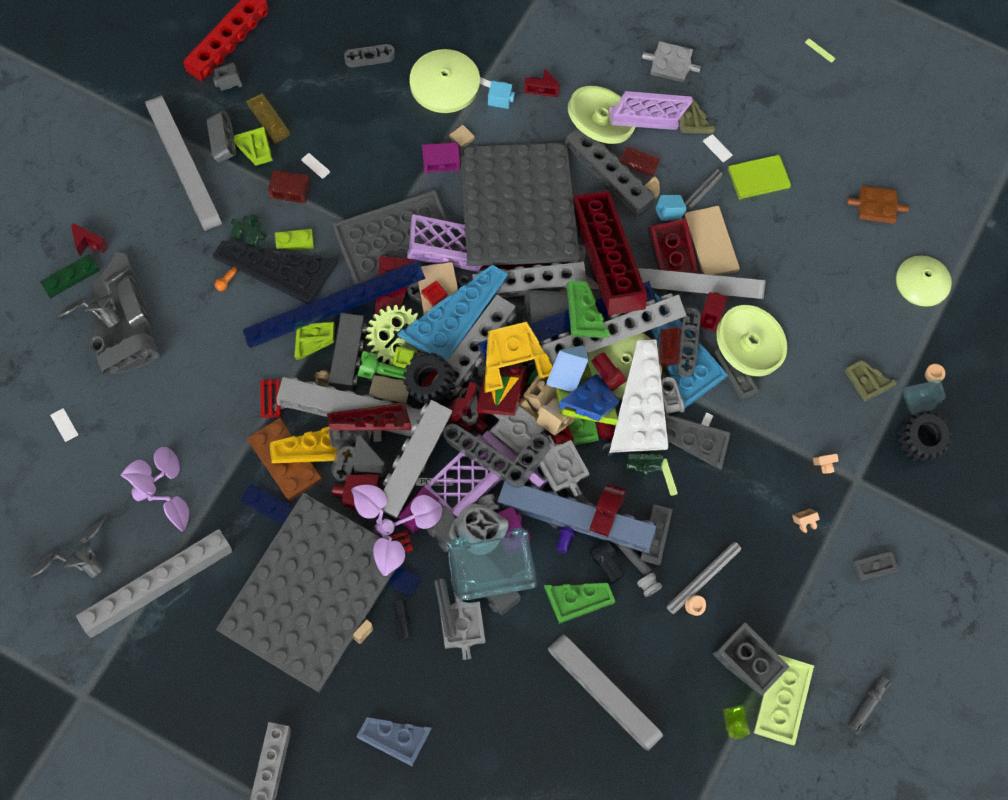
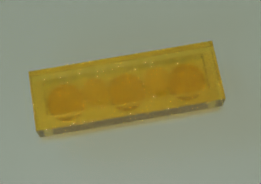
M262 93L247 101V105L275 144L290 136L289 130Z

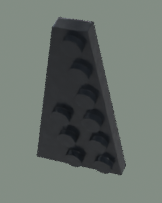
M223 240L213 254L214 259L232 268L234 267L236 270L308 305H311L338 262V259L333 257L329 259L323 258L320 255H303L301 252L275 248L273 250L264 249L262 246H245L243 243Z

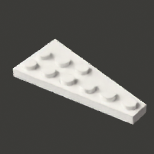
M656 340L637 341L609 453L668 449Z

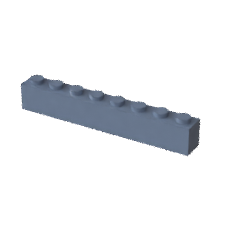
M504 482L497 501L499 508L508 509L513 507L515 512L518 511L522 515L561 527H569L574 531L650 553L657 526L651 521H638L631 515L623 514L622 516L617 514L608 537L592 532L589 528L596 512V505L592 503H579L577 499L572 497L563 498L552 491H548V493L540 491V488L532 485L515 488Z

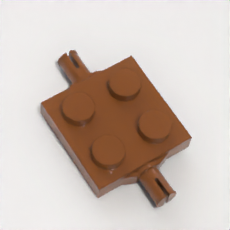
M861 185L859 198L847 197L846 205L857 206L859 219L895 224L897 211L909 212V205L898 204L897 190Z

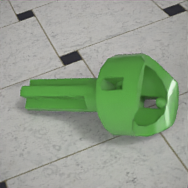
M363 351L361 357L362 365L357 376L372 379L373 374L375 375L376 372L382 375L406 379L403 373L407 372V369L381 362L378 363V354Z

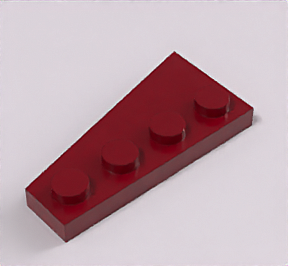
M404 402L327 413L330 431L411 430V422Z

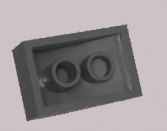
M746 622L740 624L712 653L729 671L761 696L790 667Z

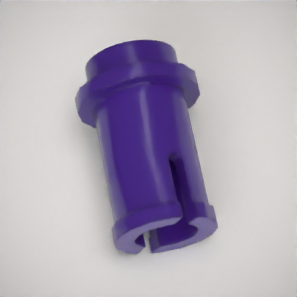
M564 526L559 531L561 534L555 549L562 553H568L571 539L575 534L572 528Z

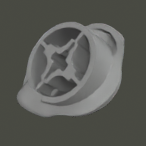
M472 504L464 508L453 521L449 536L469 552L484 555L497 547L498 543L506 535L509 524L506 518L501 517L489 507L482 504ZM472 519V522L466 524V520ZM491 534L492 538L486 540V536Z

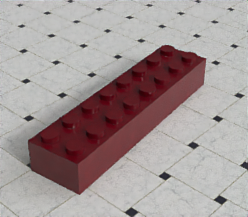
M610 191L574 196L575 219L608 315L646 309L647 292Z

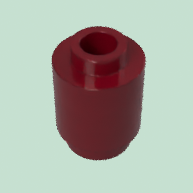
M595 421L599 438H604V440L612 439L616 426Z

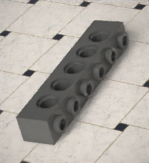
M578 128L566 136L567 148L636 218L653 206L655 200L653 192L650 189H646L640 179L634 177L628 167L622 165L616 155L606 149L603 142L590 138Z

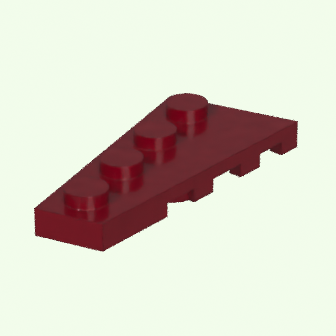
M379 257L375 314L380 316V309L386 313L387 306L393 310V306L397 305L398 310H400L417 260ZM397 318L392 319L393 326H395Z

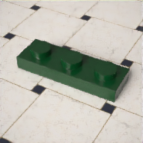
M88 254L41 280L40 283L51 299L100 270L91 255Z

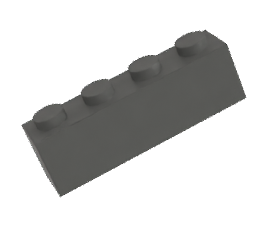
M341 313L329 379V386L335 387L339 391L349 390L353 392L354 386L358 385L359 376L356 375V372L361 366L359 354L360 351L364 350L363 334L367 333V323L364 322V316Z

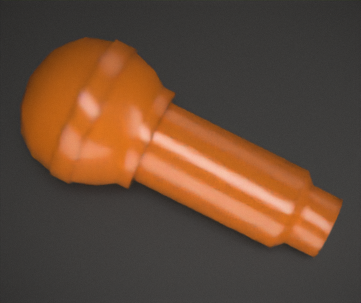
M233 267L223 278L215 281V288L217 290L224 291L227 289L228 282L237 272L236 268Z

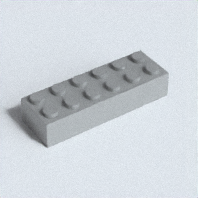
M433 400L429 404L425 403L420 412L422 419L420 422L416 420L411 429L412 438L406 439L402 447V451H404L402 457L397 456L392 467L395 469L393 474L388 473L383 483L386 486L383 492L386 495L387 504L381 509L383 513L395 519L398 518L452 414V410Z

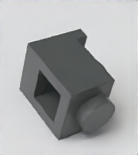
M234 63L214 69L215 77H213L216 88L220 87L222 91L236 85L239 88L242 87L240 75Z

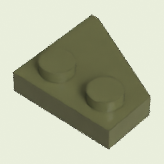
M692 99L693 102L678 120L680 132L713 134L715 127L709 125L706 121L707 116L699 109L696 101Z
M862 360L847 367L844 371L864 402L897 385L896 381L893 379L890 381L885 378L880 371L871 368L869 364Z

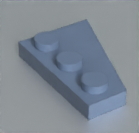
M367 717L357 734V738L413 766L432 728L415 727L411 724L392 723V721Z

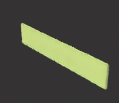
M811 39L805 42L831 63L836 59Z
M667 459L659 460L670 495L678 494Z

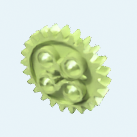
M397 305L393 306V310L387 306L386 313L380 309V316L377 314L373 315L376 321H369L372 327H368L366 331L371 334L367 335L366 338L371 339V342L367 346H373L370 352H377V358L382 357L381 363L388 360V364L392 365L395 354L393 351L394 345H399L401 348L419 353V349L400 337L388 348H385V345L406 323L409 327L412 322L417 320L418 313L411 315V308L406 312L404 306L400 310H398ZM393 318H397L400 321V327L392 325ZM380 332L387 334V341H382L379 338Z

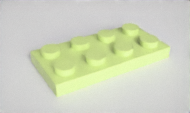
M779 655L790 667L763 695L753 733L794 746L814 666Z

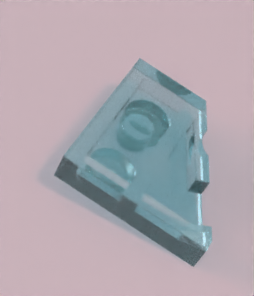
M941 379L903 389L910 416L925 410L926 412L931 411L946 398Z

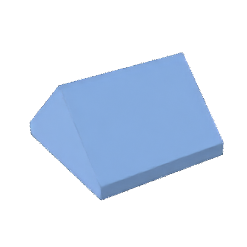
M578 346L560 350L546 384L570 392L577 389L588 362L585 347Z

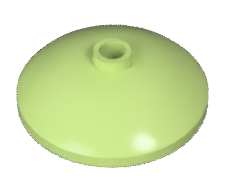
M919 255L908 258L900 265L896 274V285L899 292L905 299L915 305H937L948 296L951 290L952 280L949 271L940 261L929 256Z

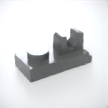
M328 429L331 447H339L344 443L355 447L358 435L368 445L370 444L368 430L330 431Z

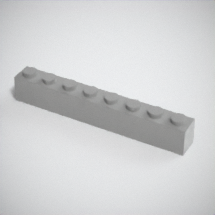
M294 377L282 378L277 395V405L326 417L327 413L394 404L387 399L381 401L374 399L370 395L360 396L349 390L339 391L332 386H318L315 382H302ZM405 404L412 429L416 420L420 422L422 419L420 416L422 408L415 409ZM385 430L410 437L413 436L411 430Z
M220 529L84 610L76 615L85 633L92 638L233 551Z

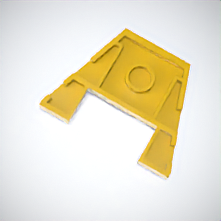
M527 322L488 331L485 393L503 388L499 368L534 359L539 379L550 375L553 366L547 354L540 347L539 341Z

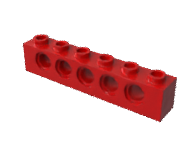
M240 0L183 61L186 71L202 82L206 77H209L213 70L223 62L224 58L233 52L235 46L245 39L247 33L256 27L261 18L267 15V0Z

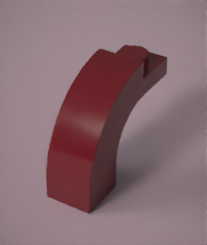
M610 483L606 484L597 504L596 512L589 528L590 531L609 536L617 512L622 509L627 489Z

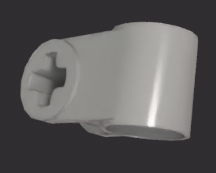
M671 377L663 378L661 386L665 414L669 415V413L678 411L680 413L684 412V403L676 381ZM663 386H669L672 390L666 391Z

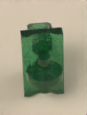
M252 214L250 218L244 216L243 221L247 222V225L232 219L231 224L234 226L230 235L241 240L246 231L249 235L245 242L254 247L258 245L261 239L265 240L267 235L254 229V227L260 228L262 223L258 222L257 215Z
M649 450L648 454H641V451H630L626 469L642 472L643 478H647L648 473L662 471L663 455H660L659 450Z

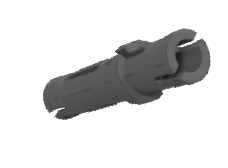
M880 676L874 687L868 690L867 697L847 725L851 731L859 734L877 704L882 702L884 693L891 685L887 678Z

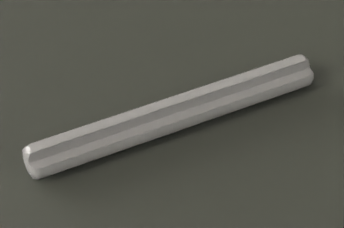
M733 542L667 605V609L672 614H675L685 604L689 596L695 595L740 552V545Z

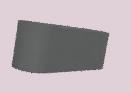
M223 110L207 118L211 151L218 163L236 155L231 119L227 112Z

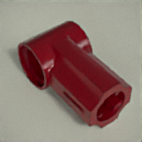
M605 352L598 354L591 361L611 391L627 382L624 374L618 367L614 366Z

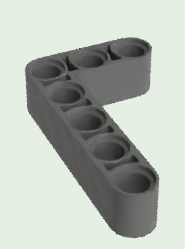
M449 424L443 430V435L450 446L515 488L525 485L549 451L546 437L543 434H535L529 439L513 462L456 424ZM451 433H458L455 438H449ZM469 442L474 443L471 448H469V449H466V448H465V445H466L467 443H469ZM537 442H544L541 448H536L535 444ZM483 453H489L486 459L480 458ZM526 458H533L531 463H523ZM499 463H505L503 469H496ZM516 473H520V474H521V478H520V479H518V480H513V479H512V476H513L514 474H516Z

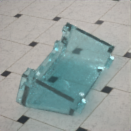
M514 528L508 534V537L470 544L468 541H464V538H456L452 542L447 543L452 588L461 600L526 590L537 586V576L526 529Z

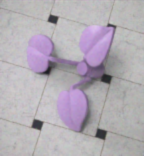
M161 447L154 453V463L161 470V473L155 478L151 476V467L143 460H136L130 463L123 470L121 476L133 485L132 496L136 501H142L147 498L149 501L166 500L167 502L163 505L166 516L183 532L186 530L190 516L186 502L178 496L172 499L169 496H153L156 492V487L153 484L155 481L164 476V474L169 479H173L180 471V464L176 454L169 447Z
M360 485L352 488L355 507L362 517L374 518L379 514L376 520L377 523L374 526V533L380 539L374 544L373 554L378 569L383 576H386L398 568L405 559V550L402 544L398 541H392V538L388 536L394 531V527L415 518L417 527L422 529L431 528L440 520L442 506L430 496H418L413 499L410 505L411 512L414 515L393 523L389 519L382 520L383 510L381 508L387 504V498L380 488L373 485Z

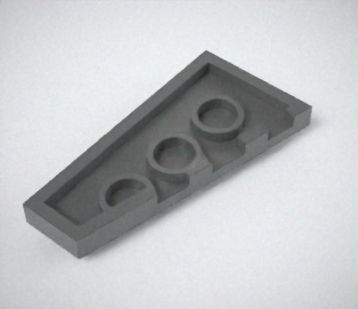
M665 414L668 442L720 470L722 469L730 432Z

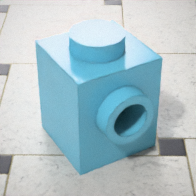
M491 81L488 105L509 109L510 102L513 103L515 92H512V84Z
M661 195L655 209L661 221H676L682 219L683 214L686 212V204L681 195Z

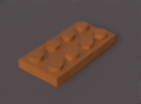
M279 418L249 436L247 441L287 500L291 501L321 482L322 479L311 462H271L270 443L292 437L287 427Z

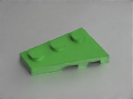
M568 281L567 294L571 336L608 338L610 332L605 328L604 319L597 310L596 301L586 281Z

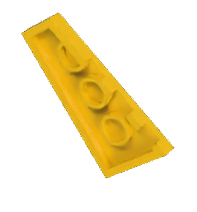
M329 427L322 428V430L313 433L310 431L302 436H292L273 441L269 445L272 463L334 461L338 447H331L328 434ZM348 449L346 452L342 453L345 456V458L347 454H350V451Z

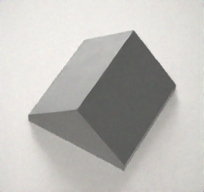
M358 435L356 437L353 461L355 475L377 474L379 478H385L384 462L366 441Z

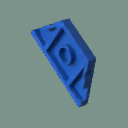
M595 374L562 399L558 407L564 409L565 406L576 409V414L600 421L617 407L619 400L600 376Z

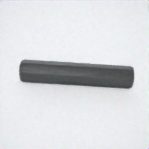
M715 169L684 201L686 208L691 210L722 178L723 173Z
M437 579L434 583L446 638H453L456 636V630L445 579Z

